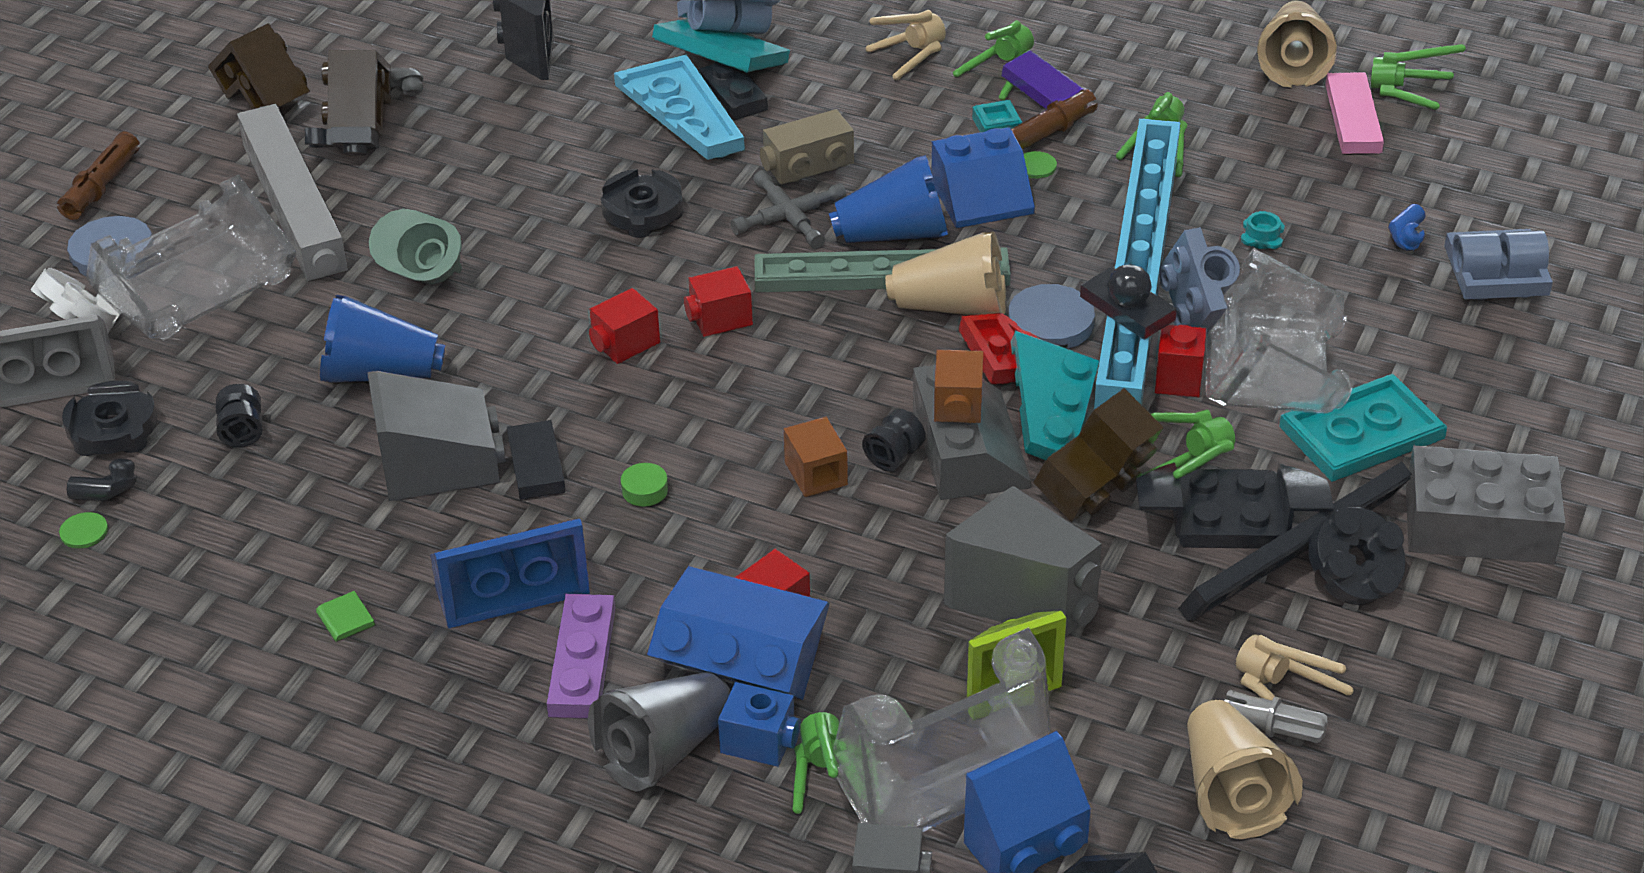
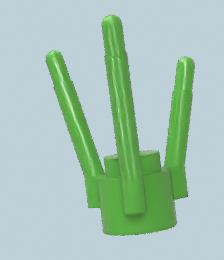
M1015 20L1009 26L987 33L985 39L988 41L997 39L996 44L954 70L953 75L954 77H959L996 54L1005 61H1012L1032 49L1034 45L1032 32L1018 20ZM1008 80L999 95L1001 101L1007 98L1014 86Z
M1460 44L1401 53L1384 52V58L1374 57L1371 88H1380V96H1392L1437 110L1440 107L1438 102L1397 89L1395 86H1403L1404 77L1452 79L1454 74L1438 70L1405 69L1406 63H1400V61L1464 52L1466 47Z
M1166 92L1163 96L1156 99L1149 115L1145 116L1144 119L1180 122L1175 176L1181 177L1183 171L1184 133L1187 123L1182 120L1184 115L1183 103L1170 92ZM1138 128L1116 154L1118 160H1122L1135 146Z
M1208 409L1196 413L1154 412L1151 414L1158 422L1194 423V425L1186 435V445L1189 451L1149 471L1175 462L1178 469L1173 472V476L1176 479H1180L1220 454L1234 449L1235 432L1232 425L1223 417L1212 419Z
M818 712L805 718L800 725L802 743L794 748L796 772L793 791V812L800 814L803 810L808 763L812 762L815 766L826 767L828 775L831 778H836L839 773L837 762L840 758H843L869 810L872 813H877L880 809L879 804L853 753L851 740L842 735L838 718L827 712Z

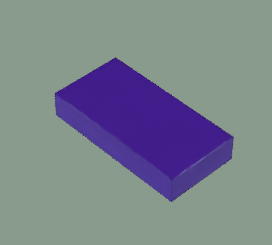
M1031 50L1003 65L1001 76L1046 109L1051 102L1055 100L1064 101L1083 89Z

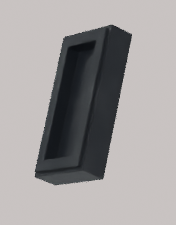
M552 420L507 427L519 499L565 493V482Z

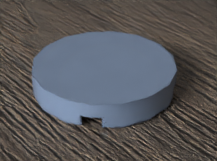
M125 216L103 217L88 222L77 229L68 240L67 251L73 267H78L79 273L98 279L119 278L128 274V268L137 264L139 269L148 262L153 255L154 241L148 226L136 218Z
M1040 284L1029 287L1015 295L1008 307V317L1015 321L1021 329L1031 332L1041 340L1055 345L1068 344L1067 349L1076 347L1087 340L1094 329V306L1082 299L1080 292L1071 287L1059 284Z

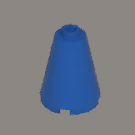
M926 155L914 158L835 202L837 211L829 213L835 236L844 235L846 243L940 238L948 235L939 197L933 179H931L933 176Z
M336 295L331 304L325 330L324 341H326L325 355L321 356L320 381L329 383L369 381L367 372L372 371L416 378H431L433 370L441 371L446 345L438 344V334L350 297Z

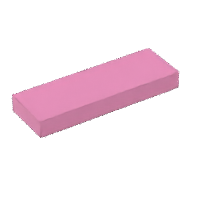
M1328 73L1325 86L1341 152L1343 154L1382 153L1384 140L1366 73Z

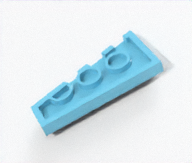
M687 55L614 73L615 86L707 160L722 158L745 150L744 136Z

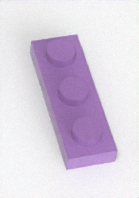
M565 595L547 699L548 717L588 718L590 705L602 696L616 609L614 595Z

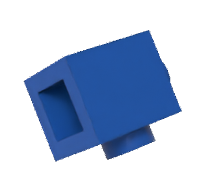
M735 682L718 718L720 753L779 767L786 749H793L800 733L801 720L794 717V695Z

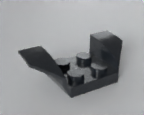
M1174 462L1136 478L1139 510H1173L1175 535L1179 538L1183 548L1260 549L1292 529L1294 511L1333 512L1334 510L1328 480L1278 463L1277 473L1273 470L1196 469L1182 478L1176 479L1173 476V472L1177 470Z

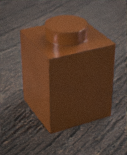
M937 350L934 422L981 423L983 351Z
M827 416L784 428L785 464L804 497L848 485L847 450Z

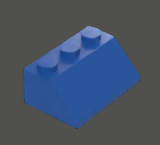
M580 519L430 555L435 588L448 628L563 601L566 594H590L583 526Z
M688 566L660 608L647 655L666 664L700 673L709 672L722 679L794 695V698L803 700L830 603Z

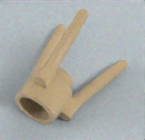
M930 10L917 14L881 16L870 19L871 25L910 23L904 33L866 46L867 52L870 53L904 41H907L913 48L923 49L893 74L894 80H899L930 54L941 50L940 42L945 39L946 35L945 26L941 18Z
M1255 634L1250 636L1240 648L1236 658V668L1245 673L1241 679V684L1254 691L1260 698L1273 700L1275 695L1264 684L1268 682L1277 684L1284 677L1287 670L1345 695H1351L1354 691L1350 685L1301 663L1338 674L1345 673V665L1276 643L1263 635Z

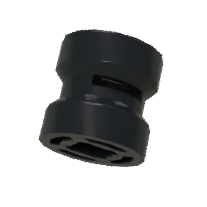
M232 384L221 389L215 398L217 436L223 443L229 446L245 447L252 445L262 435L261 396L257 390L245 384Z
M897 408L884 417L881 426L872 428L864 436L862 448L867 458L877 468L891 472L896 470L906 460L907 454L915 452L924 444L926 432L922 423L915 415L905 409Z

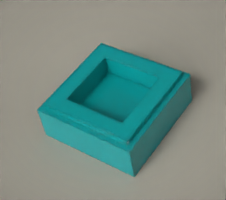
M1010 100L976 105L972 108V118L980 132H986L994 128L1010 127L1012 129L1022 123Z

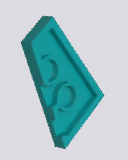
M1015 330L1011 340L1012 354L1016 355L1017 369L1015 371L1016 386H1020L1022 400L1019 410L1025 453L1046 460L1080 434L1099 360Z

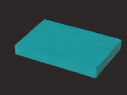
M688 19L654 24L652 38H655L654 40L745 72L788 63L790 50L743 33L694 30L690 27Z
M1394 374L1282 414L1279 427L1331 482L1412 451L1413 445L1427 446L1443 440L1447 432V426Z

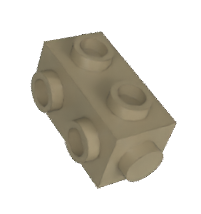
M837 109L763 130L764 147L760 148V159L764 169L771 171L780 184L795 182L805 177L833 171L839 167L854 163V130Z

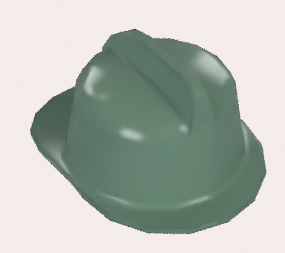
M400 209L391 211L381 217L371 230L368 241L370 254L375 262L387 271L422 283L437 284L448 279L454 272L460 273L462 270L460 264L461 235L454 225L445 220L416 210Z

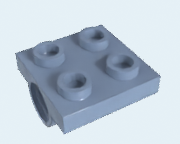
M680 0L677 2L678 17L687 18L690 27L694 30L765 34L771 24L772 6L781 0Z
M1201 227L1183 231L1162 262L1159 277L1163 289L1169 291L1173 306L1177 308L1174 325L1206 328L1207 336L1227 310L1224 296L1237 280L1240 273V265L1238 259L1230 250L1220 246L1207 247Z
M1516 229L1450 232L1446 234L1444 247L1464 299L1484 300L1487 298H1526L1550 295L1553 281L1547 269L1549 246L1547 236L1543 230Z

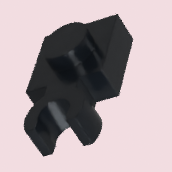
M372 127L305 128V145H309V148L337 147L343 149V154L366 155L367 149H379V133Z

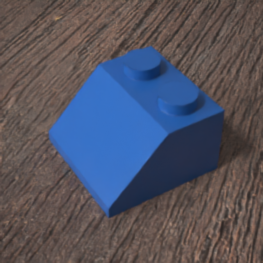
M1010 127L994 128L986 132L963 136L955 135L947 139L932 141L931 173L933 178L931 179H933L935 189L956 228L1034 214L1035 206L1023 150Z
M1057 731L966 773L964 844L987 873H1033L1039 866L1061 855H1071L1088 843L1091 808L1063 737Z

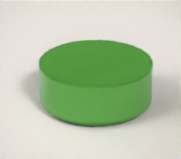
M639 463L627 468L621 476V489L624 499L632 505L642 507L652 506L661 502L668 493V480L665 470L652 463Z

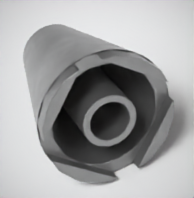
M709 672L607 691L599 699L593 701L589 707L587 723L591 743L595 751L603 748L611 762L603 767L622 787L635 792L652 787L719 726L718 718L731 691L722 679Z

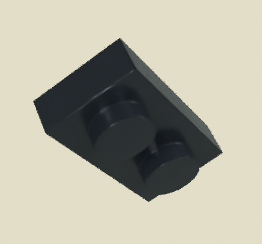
M719 62L698 69L700 75L733 121L768 110L767 96L745 71Z

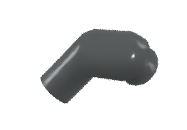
M391 68V88L402 87L403 93L408 96L418 95L422 92L423 85L421 82L424 78L419 70L415 68Z

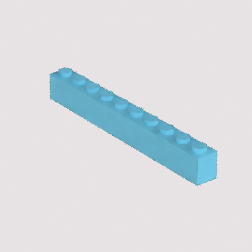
M1139 119L1115 268L1127 264L1142 267L1150 276L1151 292L1158 296L1159 271L1163 262L1177 164L1180 122ZM1108 315L1096 380L1094 409L1123 388L1142 405L1152 335L1144 340Z

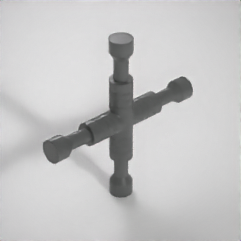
M758 171L754 175L753 180L759 188L765 189L768 192L767 196L774 205L758 210L756 215L732 219L730 224L733 233L739 235L747 232L750 227L759 224L766 226L787 219L798 232L804 233L806 242L813 249L820 248L825 242V237L819 230L813 229L810 226L811 222L804 212L818 208L820 203L829 200L839 201L846 197L844 185L838 183L830 186L827 191L818 194L811 192L791 199L780 186H775L772 183V177L767 171Z

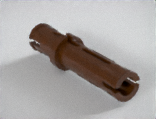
M1082 89L1064 101L1055 100L1047 106V110L1013 127L1011 130L1023 150L1056 131L1065 132L1073 126V122L1095 112L1098 103H1093L1089 106L1086 104L1096 100V97L1089 89Z
M120 132L87 170L80 171L75 176L72 182L73 186L57 201V204H59L57 209L65 218L70 220L78 219L89 204L98 201L105 194V186L119 173L129 159L140 150V147H138L140 142L137 137L129 132Z

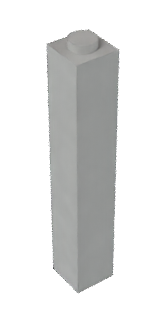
M272 104L237 113L243 146L306 280L311 281L347 271L342 236L277 105Z

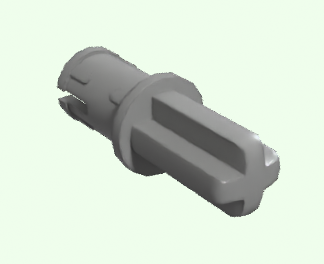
M1229 690L1226 694V698L1229 700L1225 699L1224 701L1234 706L1259 730L1265 731L1267 737H1273L1275 733L1315 743L1321 742L1325 737L1328 718L1324 713L1282 704L1280 697L1268 700L1234 690Z

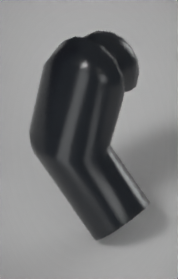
M115 459L109 464L110 475L105 477L71 476L67 482V496L69 499L108 501L134 486L137 480V475H134L135 464L130 459Z

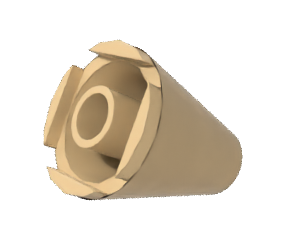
M1291 1L1285 4L1264 28L1258 41L1257 53L1260 67L1270 80L1283 87L1292 88V85H1305L1306 87L1314 85L1328 74L1335 62L1337 45L1331 28L1309 4L1303 1Z
M982 232L894 265L892 274L886 275L888 299L890 301L896 300L898 308L963 315L1005 314V275H1001L999 261H1002V255L995 232Z
M1211 700L1199 705L1191 713L1187 728L1197 807L1208 828L1215 832L1216 829L1225 831L1230 838L1247 839L1262 836L1280 827L1287 820L1285 812L1293 801L1298 805L1302 797L1303 780L1296 764L1230 703L1223 700Z

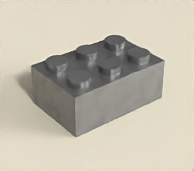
M1413 445L1409 471L1412 475L1405 486L1408 552L1555 564L1565 526L1558 457Z

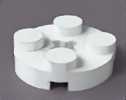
M52 268L44 269L31 288V291L37 296L52 303L50 310L65 320L74 319L76 316L80 318L99 315L105 321L107 333H109L120 315V312L99 294L94 297L84 290L86 287L84 284Z

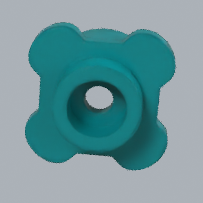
M1259 211L1252 213L1243 221V228L1246 229V232L1241 235V242L1243 244L1258 249H1276L1282 246L1283 239L1280 237V233L1284 232L1285 225L1277 215L1271 212Z

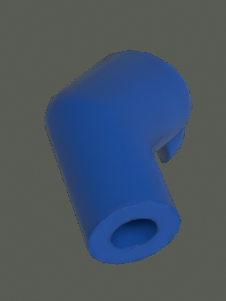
M1409 205L1389 223V231L1400 249L1406 251L1415 250L1424 240V230L1420 233L1415 230L1424 221L1426 216L1425 211L1420 205Z

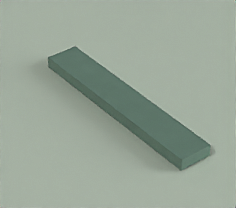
M1001 247L1002 261H999L1001 275H1005L1006 286H1010L1008 250L1005 247ZM937 249L755 254V292L886 289V275L892 274L894 265Z

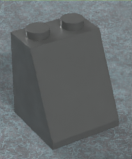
M381 371L367 372L389 501L500 483L497 464L506 463L501 435L492 436L493 433H499L498 418L495 406L486 407L483 389Z
M1011 486L946 534L944 604L951 609L1000 622L1017 619L1036 612L1062 611L1066 616V637L1079 626L1087 625L1098 611L1099 603L1097 597L1099 578L1101 576L1102 543L1024 492Z

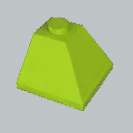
M1062 611L1036 612L1017 619H1010L987 629L969 641L966 711L970 717L1062 687L1066 616Z

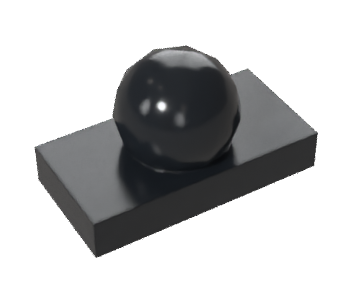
M1127 264L1118 268L1110 267L1081 284L1080 297L1144 340L1176 321L1177 308L1151 292L1150 276L1140 266Z

